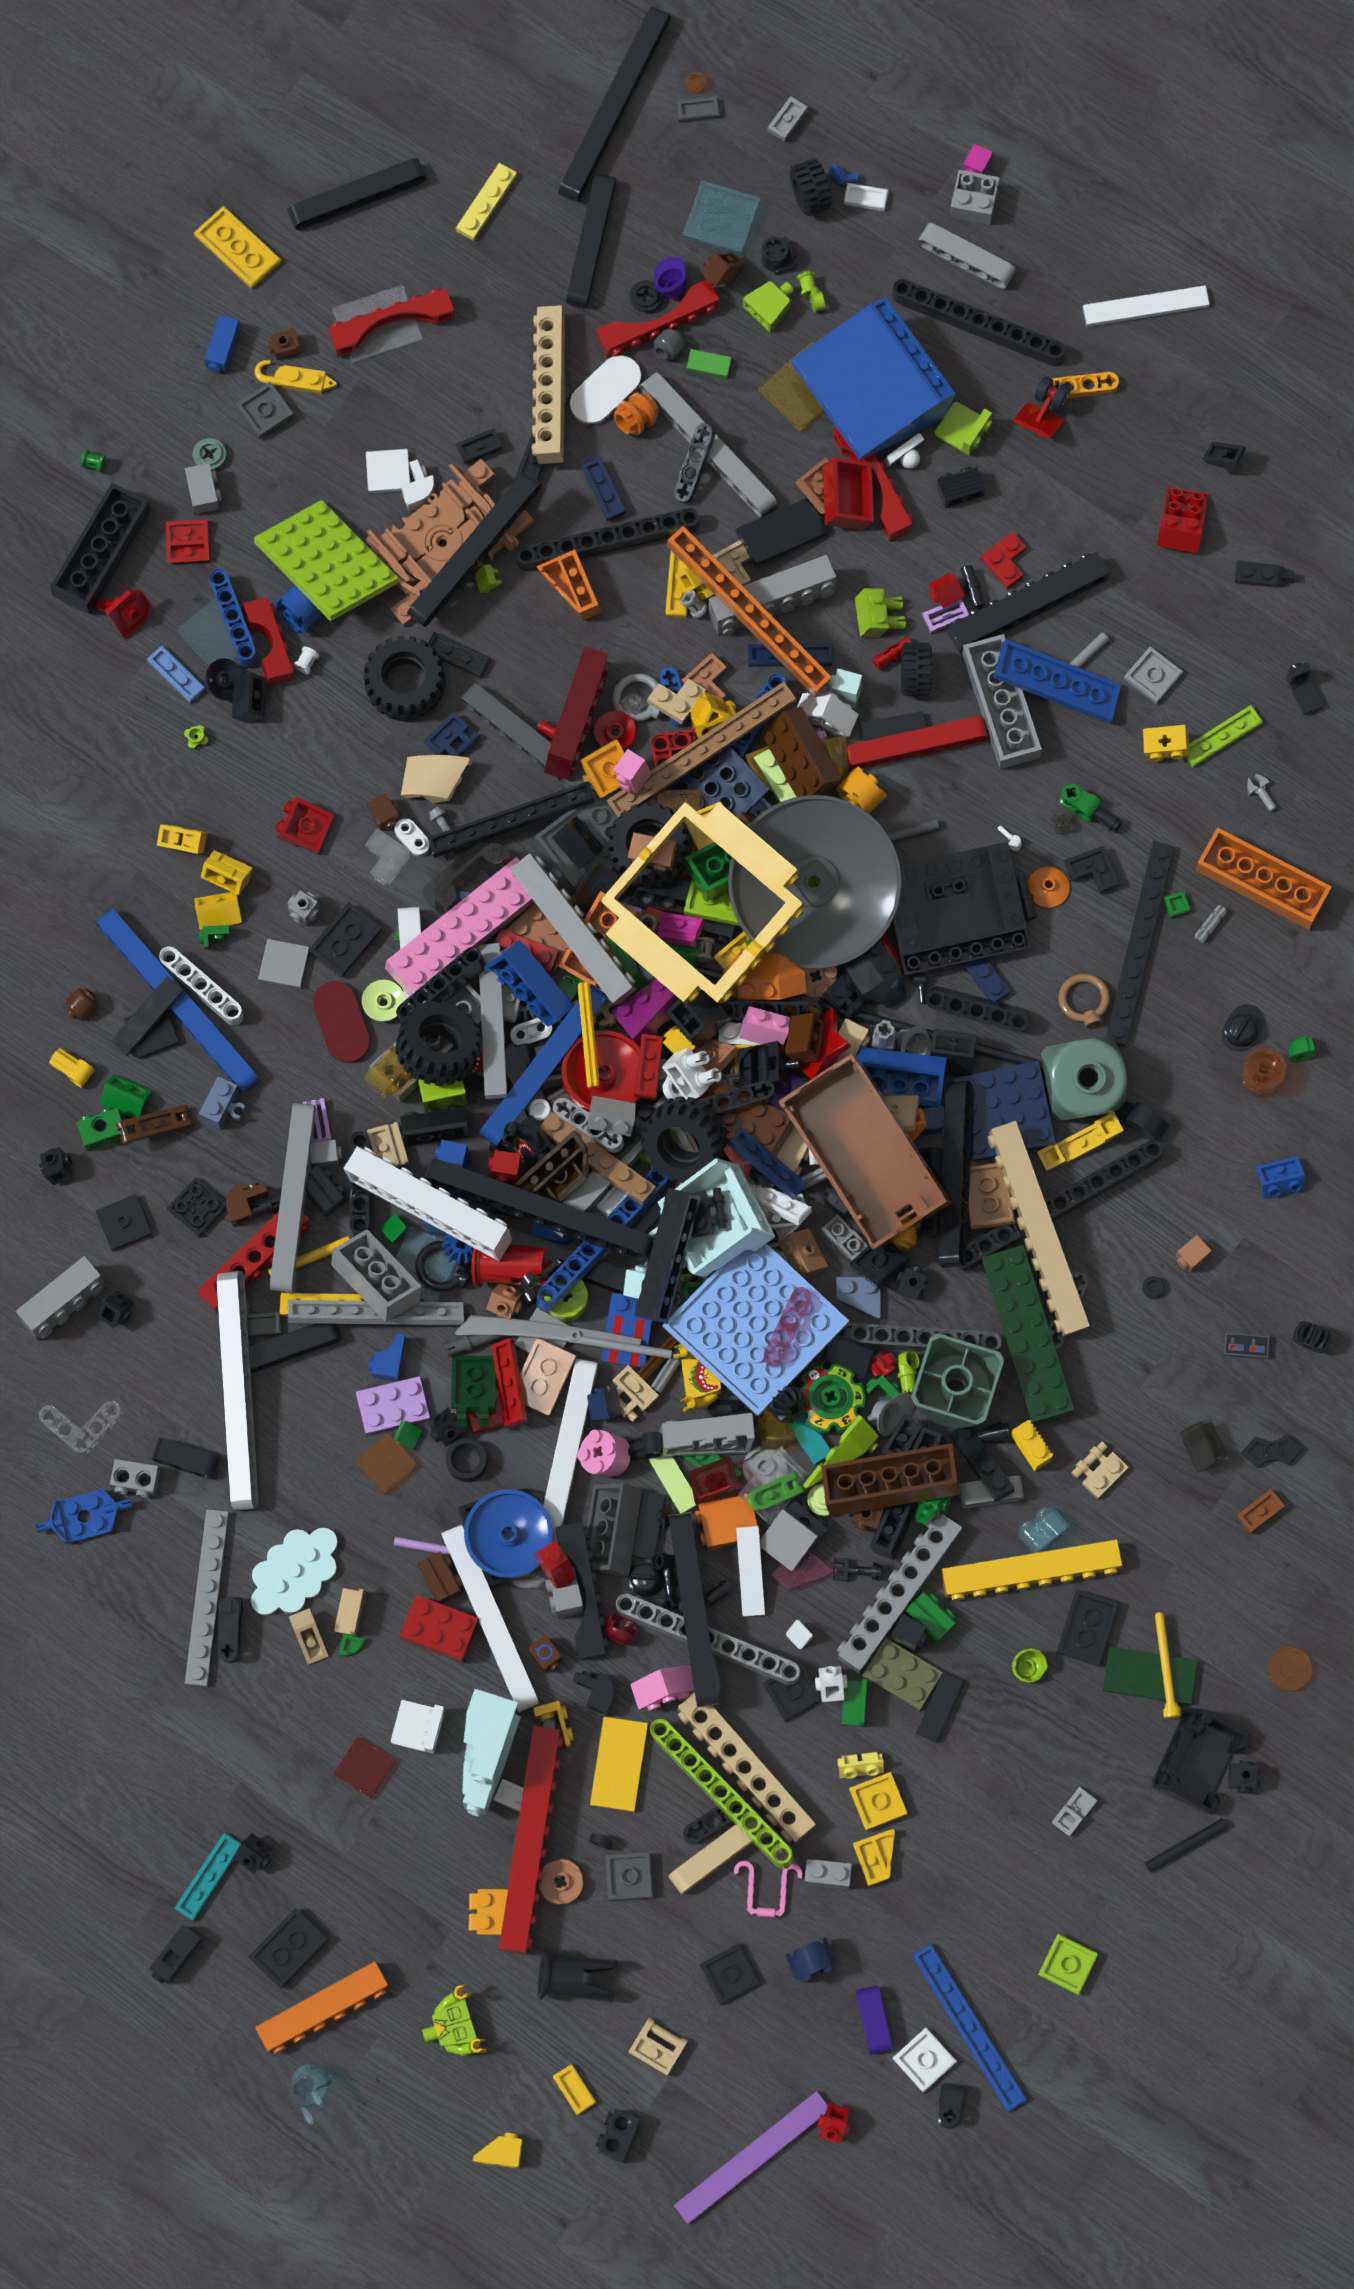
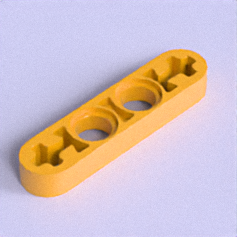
M1112 372L1052 378L1054 381L1053 387L1055 388L1056 385L1060 386L1065 383L1073 385L1074 389L1070 392L1068 398L1114 393L1119 385L1118 376ZM1107 379L1113 382L1112 386H1108V383H1106ZM1098 380H1100V388H1098ZM1091 381L1095 386L1093 389L1087 390L1083 387V383Z

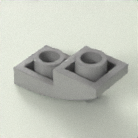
M838 1214L821 1228L823 1233L851 1261L868 1247L854 1230H851Z

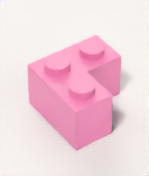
M690 1665L659 1669L630 1684L638 1709L648 1708L649 1711L661 1708V1703H669L676 1700V1698L679 1701L686 1700L691 1696V1693L695 1692Z

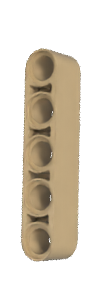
M750 1821L746 1827L748 1829H754L757 1827L758 1823L756 1821ZM735 1825L674 1870L668 1877L682 1895L753 1842Z

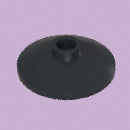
M221 658L213 661L207 668L205 675L209 692L219 700H232L234 678L243 675V672L238 664L230 659Z

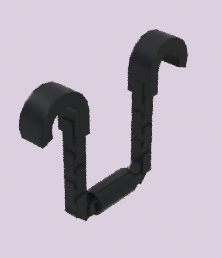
M563 1258L556 1260L545 1268L542 1274L535 1276L529 1272L522 1278L520 1284L525 1290H529L521 1299L526 1307H531L537 1302L535 1298L542 1285L534 1286L539 1284V1281L554 1271V1269H558L565 1262Z

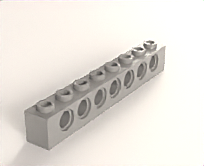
M942 1514L940 1519L934 1518L929 1525H926L929 1529L924 1535L920 1533L914 1542L916 1547L912 1553L907 1551L901 1560L903 1565L899 1571L894 1569L888 1578L891 1582L886 1588L882 1587L875 1596L878 1600L874 1606L870 1604L863 1613L865 1618L861 1624L857 1622L850 1631V1634H852L848 1642L844 1640L837 1649L839 1652L838 1659L858 1674L861 1673L961 1533L962 1527ZM939 1534L942 1537V1541L940 1543H933L930 1536ZM922 1551L927 1552L930 1558L927 1561H921L917 1556L918 1553ZM913 1569L916 1571L917 1576L914 1579H909L905 1576V1571ZM901 1587L904 1590V1594L900 1597L894 1596L892 1589ZM880 1606H890L891 1613L887 1615L882 1614L879 1611ZM876 1623L879 1627L878 1631L869 1632L866 1628L867 1624ZM861 1640L866 1644V1648L857 1650L853 1644Z

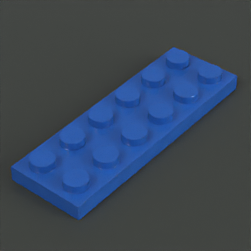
M1008 639L1002 642L993 677L1106 723H1110L1113 720L1121 687L1119 683Z

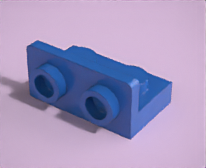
M1298 1156L1256 1166V1173L1262 1186L1264 1199L1298 1192L1306 1188L1305 1173Z

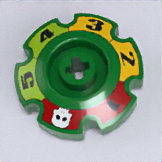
M831 1364L828 1370L824 1369L822 1365H818L808 1370L802 1376L800 1383H802L803 1387L798 1389L807 1397L806 1403L808 1405L804 1408L805 1413L801 1414L807 1417L805 1421L807 1427L822 1434H828L832 1428L837 1433H842L857 1418L858 1414L856 1411L863 1410L865 1405V1392L862 1383L853 1382L855 1374L852 1371L837 1364ZM829 1395L833 1397L831 1402H827Z

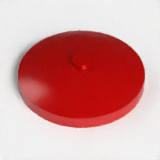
M594 1031L599 1074V1086L596 1088H588L583 1036L571 1045L563 1059L561 1077L566 1093L575 1104L589 1112L593 1096L630 1103L638 1102L640 1098L634 1097L640 1047L633 1040L614 1031Z

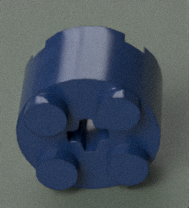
M826 1937L821 1939L822 1944L819 1941H815L794 1950V1956L792 1957L790 1953L785 1954L795 1980L799 1979L800 1983L814 1978L813 1973L820 1970L822 1974L835 1969L834 1964L837 1961Z

